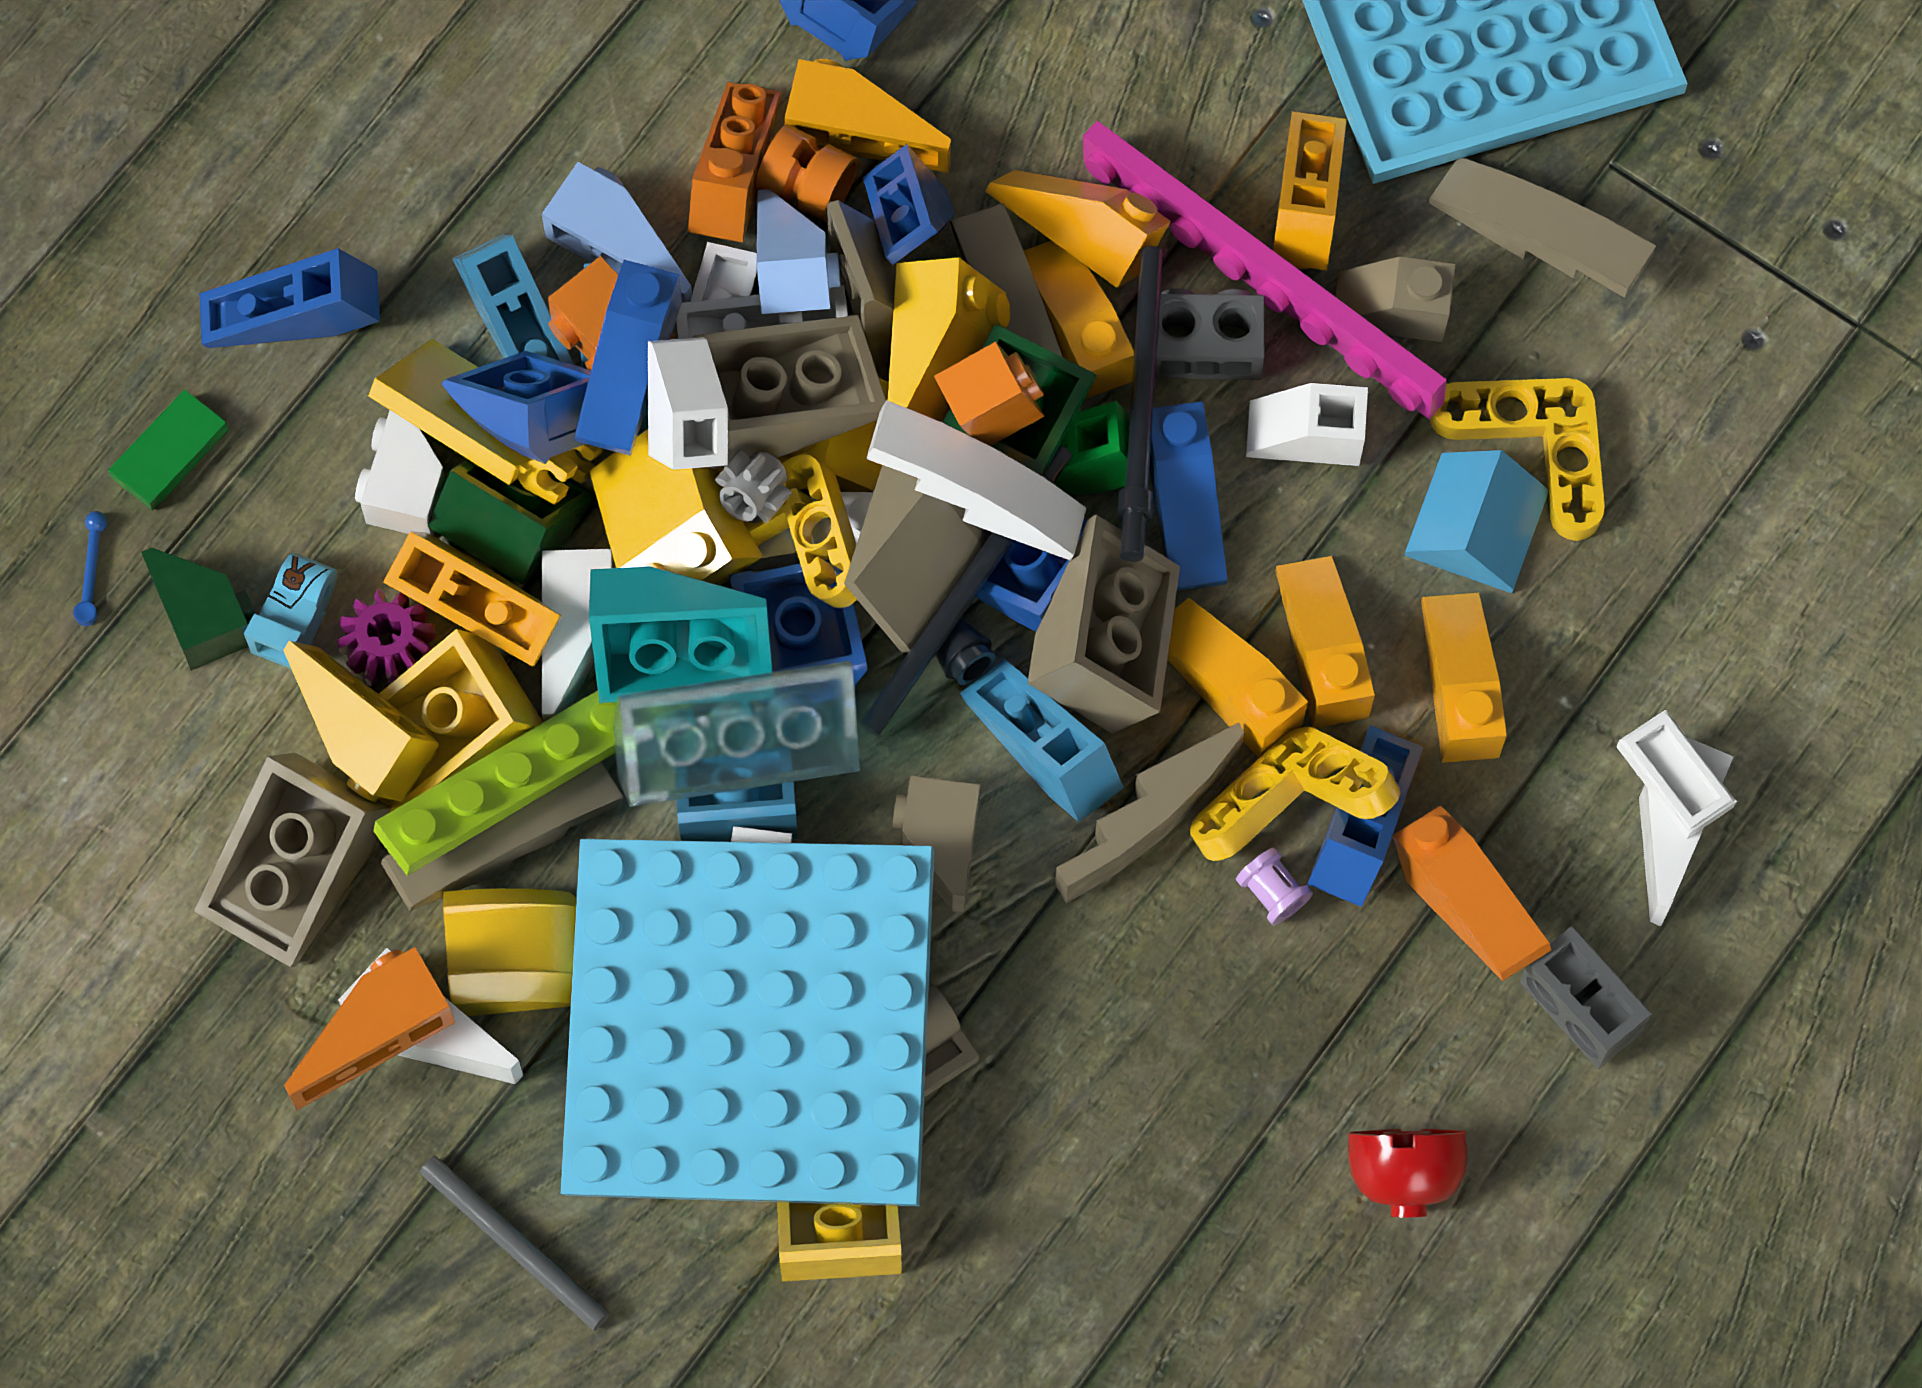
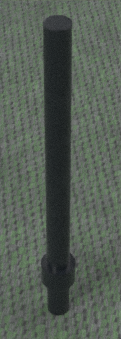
M1147 246L1141 250L1125 488L1119 491L1117 515L1123 520L1120 557L1128 562H1138L1144 557L1146 521L1152 518L1153 493L1148 490L1164 254L1163 250L1156 246Z
M1059 445L1043 477L1054 484L1073 457L1072 453L1062 445ZM994 532L991 533L860 722L863 728L875 736H879L1010 548L1014 542L1013 539Z

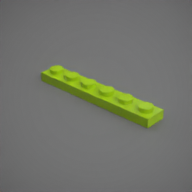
M598 691L379 818L375 821L373 832L404 873L409 876L690 709L694 698L599 703Z

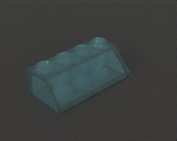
M850 661L619 695L617 698L613 722L618 778L630 807L860 771L853 666Z

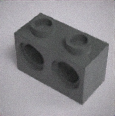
M1181 288L1168 289L1161 293L1155 379L1261 380L1264 362V295H1250L1247 291L1239 289L1224 290L1217 295L1194 294L1190 290ZM1172 325H1181L1187 328L1191 334L1183 338H1175L1168 335L1164 329ZM1227 326H1237L1242 328L1247 335L1242 338L1233 339L1225 336L1220 330Z
M1571 926L1550 943V952L1525 967L1519 982L1599 1070L1642 1034L1652 1014Z

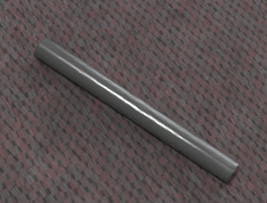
M437 1156L431 1157L423 1165L419 1173L593 1331H596L607 1320L610 1313Z

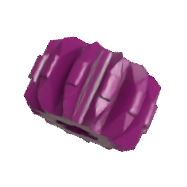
M377 589L374 595L376 604L368 606L365 601L356 598L353 606L358 617L343 616L340 621L341 630L346 635L337 641L340 654L349 656L346 661L347 669L353 675L365 671L364 678L366 684L372 688L380 681L383 675L387 676L390 685L399 677L398 674L407 671L416 661H419L433 649L428 643L437 637L434 624L425 622L428 617L426 607L421 603L409 607V597L401 592L390 603L387 602L384 591ZM386 633H393L394 643L381 645L382 640L380 636Z

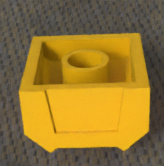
M498 888L443 891V913L451 1003L466 1016L571 1007L577 898L570 892L544 889Z

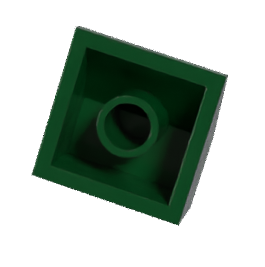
M995 324L982 349L996 342L1008 356L1015 352L1018 353L1024 365L1030 367L1044 392V396L1036 400L1044 417L993 444L991 447L1043 477L1097 375ZM950 408L942 423L968 435L960 427Z
M468 459L450 471L427 527L444 536L445 541L450 546L460 551L470 552L491 565L494 572L503 578L517 581L523 585L542 572V551L562 549L594 504L596 494L569 478L562 482L569 487L566 496L554 505L526 490L518 479L508 485ZM548 470V474L552 480L556 482H562L558 480L551 471Z

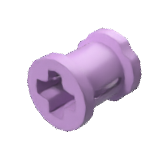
M1271 848L1256 857L1236 878L1240 886L1244 888L1249 887L1268 910L1267 920L1272 926L1282 923L1295 914L1313 895L1312 890L1307 885L1300 886L1280 862L1282 855L1275 848Z

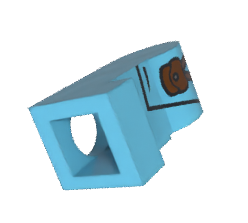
M291 553L281 566L274 586L259 615H253L244 632L250 652L291 669L283 650L289 640L307 645L312 644L326 615L325 610L334 592L338 576L337 570L299 554Z

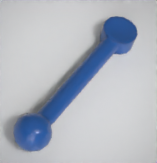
M99 511L90 512L85 519V526L89 530L82 599L73 610V615L81 626H90L98 618V612L93 605L100 534L106 529L108 523L105 514Z

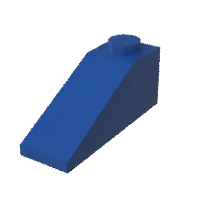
M907 144L863 176L884 254L892 265L927 239L940 233L955 216L947 188Z
M339 248L199 293L202 345L207 348L332 337L380 322L377 270Z
M623 260L606 310L575 433V441L631 456L648 406V341L670 340L682 304L679 274Z
M1203 401L1153 408L1149 470L1164 557L1180 566L1177 591L1227 584V573L1213 457Z
M1371 725L1369 726L1359 751L1383 762L1388 767L1400 788L1399 799L1386 813L1372 819L1357 818L1337 807L1307 885L1362 907L1384 861L1423 750L1422 746Z

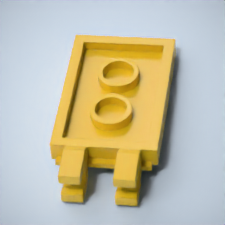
M434 339L429 340L374 379L368 395L370 398L508 485L518 479L526 490L554 505L566 496L569 489L562 482L572 478L583 483L590 478L589 471L595 465L589 461L599 456L604 449L584 444L550 457L548 462L543 464L504 445L480 427L457 404L441 384L447 378L478 367ZM575 449L578 450L583 455V457L588 459L589 461L581 460L576 455ZM548 470L551 471L555 475V477L562 482H556L552 480L548 474Z

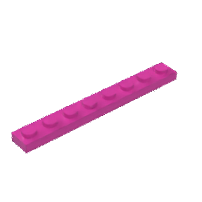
M1096 121L1083 135L1084 163L1094 178L1103 184L1108 185L1111 182L1118 188L1127 189L1131 193H1138L1150 199L1156 205L1157 212L1171 221L1169 226L1174 236L1189 248L1197 246L1211 256L1217 268L1225 276L1232 280H1239L1240 278L1254 288L1257 295H1264V304L1277 313L1284 311L1297 320L1304 333L1311 340L1319 345L1329 344L1344 356L1348 366L1358 375L1364 378L1372 376L1388 388V392L1393 400L1408 411L1416 409L1430 420L1444 404L1447 379L1099 121Z

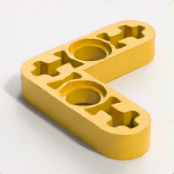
M1570 378L1473 381L1446 384L1444 404L1429 420L1435 432L1446 439L1452 440L1543 437L1547 489L1549 490V512L1553 528L1560 536L1568 540L1580 541L1594 535L1601 524L1605 504L1596 406L1590 388L1585 383ZM1515 397L1525 404L1527 415L1518 421H1507L1498 414L1496 404L1502 398ZM1537 397L1544 398L1542 408L1546 409L1542 419H1536L1539 403ZM1562 397H1569L1572 406L1578 407L1574 417H1566L1564 409L1558 407ZM1481 399L1488 400L1485 409L1486 421L1479 420L1481 410H1478ZM1456 401L1460 410L1466 411L1462 421H1452L1451 413L1446 411L1448 402ZM1567 447L1578 448L1587 456L1588 465L1581 471H1568L1558 463V452ZM1581 487L1579 499L1582 511L1589 512L1582 523L1575 522L1572 513H1564L1568 511L1572 500V488Z
M800 454L782 463L787 473V481L783 486L791 491V495L782 504L783 506L767 523L763 520L757 523H752V521L743 522L757 546L790 528L805 581L811 594L835 608L850 606L857 599L845 586L844 582L857 543L836 476L830 467L811 455ZM809 474L814 475V476L810 477L808 480L806 479V477H807ZM807 486L810 496L806 495L800 490L804 489ZM830 517L832 526L829 535L821 543L813 544L811 536L813 528L821 519ZM830 559V562L832 563V565H831L830 563L826 562L825 560ZM833 565L843 571L837 577ZM835 581L837 582V586L835 588L829 587Z
M1301 727L1281 737L1205 807L1192 821L1190 835L1208 860H1224L1239 852L1304 791L1357 818L1372 819L1383 815L1395 805L1400 796V788L1383 762L1315 728ZM1344 767V769L1341 770V771H1340L1339 773H1337L1336 775H1333V776L1327 778V777H1328L1331 773H1333L1335 770H1338V769ZM1269 788V790L1266 791V792H1265L1264 794H1262L1261 796L1252 799L1254 796H1256V795H1257L1258 793H1260L1261 791L1266 790V789Z

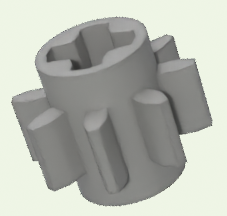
M739 450L716 478V482L724 487L720 491V501L723 507L733 517L742 521H752L758 515L765 523L769 522L791 495V491L783 486L787 481V473L784 466L777 458L766 452H755L749 458L746 453Z

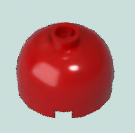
M1378 1129L1348 1133L1347 1152L1351 1177L1358 1190L1370 1201L1391 1206V1217H1426L1427 1205L1446 1201L1458 1190L1465 1176L1468 1147L1466 1131L1421 1129V1131H1401V1129Z

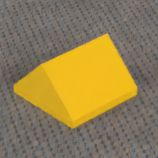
M777 1202L782 1282L902 1274L898 1206Z

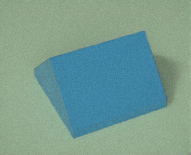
M1502 450L1442 453L1404 556L1512 593L1549 490Z
M791 752L675 761L677 816L681 841L731 842L733 826L792 834V840H798Z

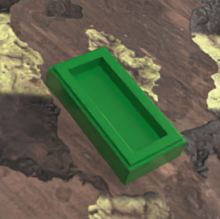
M184 389L108 469L110 478L153 511L229 430L228 425L222 418Z

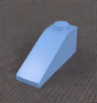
M577 162L542 213L545 237L590 263L601 256L617 274L620 272L624 259L679 274L682 303L690 302L692 297L690 283L627 189L623 187L620 179L606 169L597 167L595 170H592Z
M770 189L758 190L756 263L762 314L830 309V288L841 287L838 253H827L826 235L818 226Z

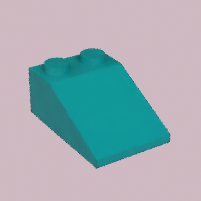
M650 566L590 569L589 622L599 703L774 694L767 601L765 598Z

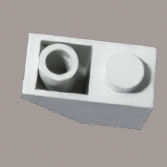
M703 337L648 341V455L672 470L728 465V407L707 339Z
M1309 383L1250 400L1246 457L1359 466L1365 442L1368 387Z
M389 410L387 419L380 417L375 425L372 437V450L377 452L371 470L364 468L361 471L356 487L355 500L361 504L366 524L407 534L410 531L427 532L434 535V530L427 526L446 483L443 467L421 430Z

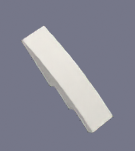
M886 400L879 413L866 459L917 477L916 491L965 508L964 522L1071 561L1075 554L1086 512L1085 506L1044 477L995 448L942 422Z

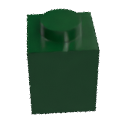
M151 547L141 552L190 670L249 647L244 632L256 613L245 589L234 593L226 574Z

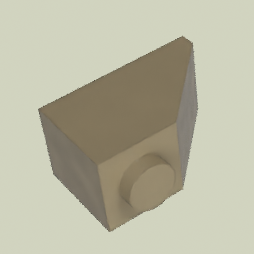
M1399 256L1340 271L1338 273L1335 297L1386 335L1443 342L1450 313L1456 264Z
M910 776L908 795L898 793L896 795L892 828L903 829L902 846L933 847L935 850L933 888L952 911L964 913L979 809L980 784Z

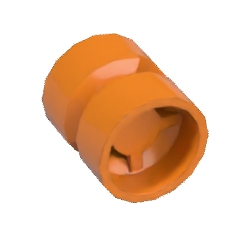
M786 124L775 135L766 151L757 174L756 189H770L785 202L796 198L799 210L828 223L827 203L836 200L842 203L845 202L857 174L859 159L829 144L819 149L817 138Z

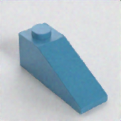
M502 234L452 258L478 313L503 358L523 351H529L574 365L567 348L555 337L549 327L548 322L551 321V315L513 235Z
M1004 659L960 694L965 703L1039 787L1074 819L1081 822L1124 788L1107 747L1103 741L1051 697L1027 684L1028 678Z

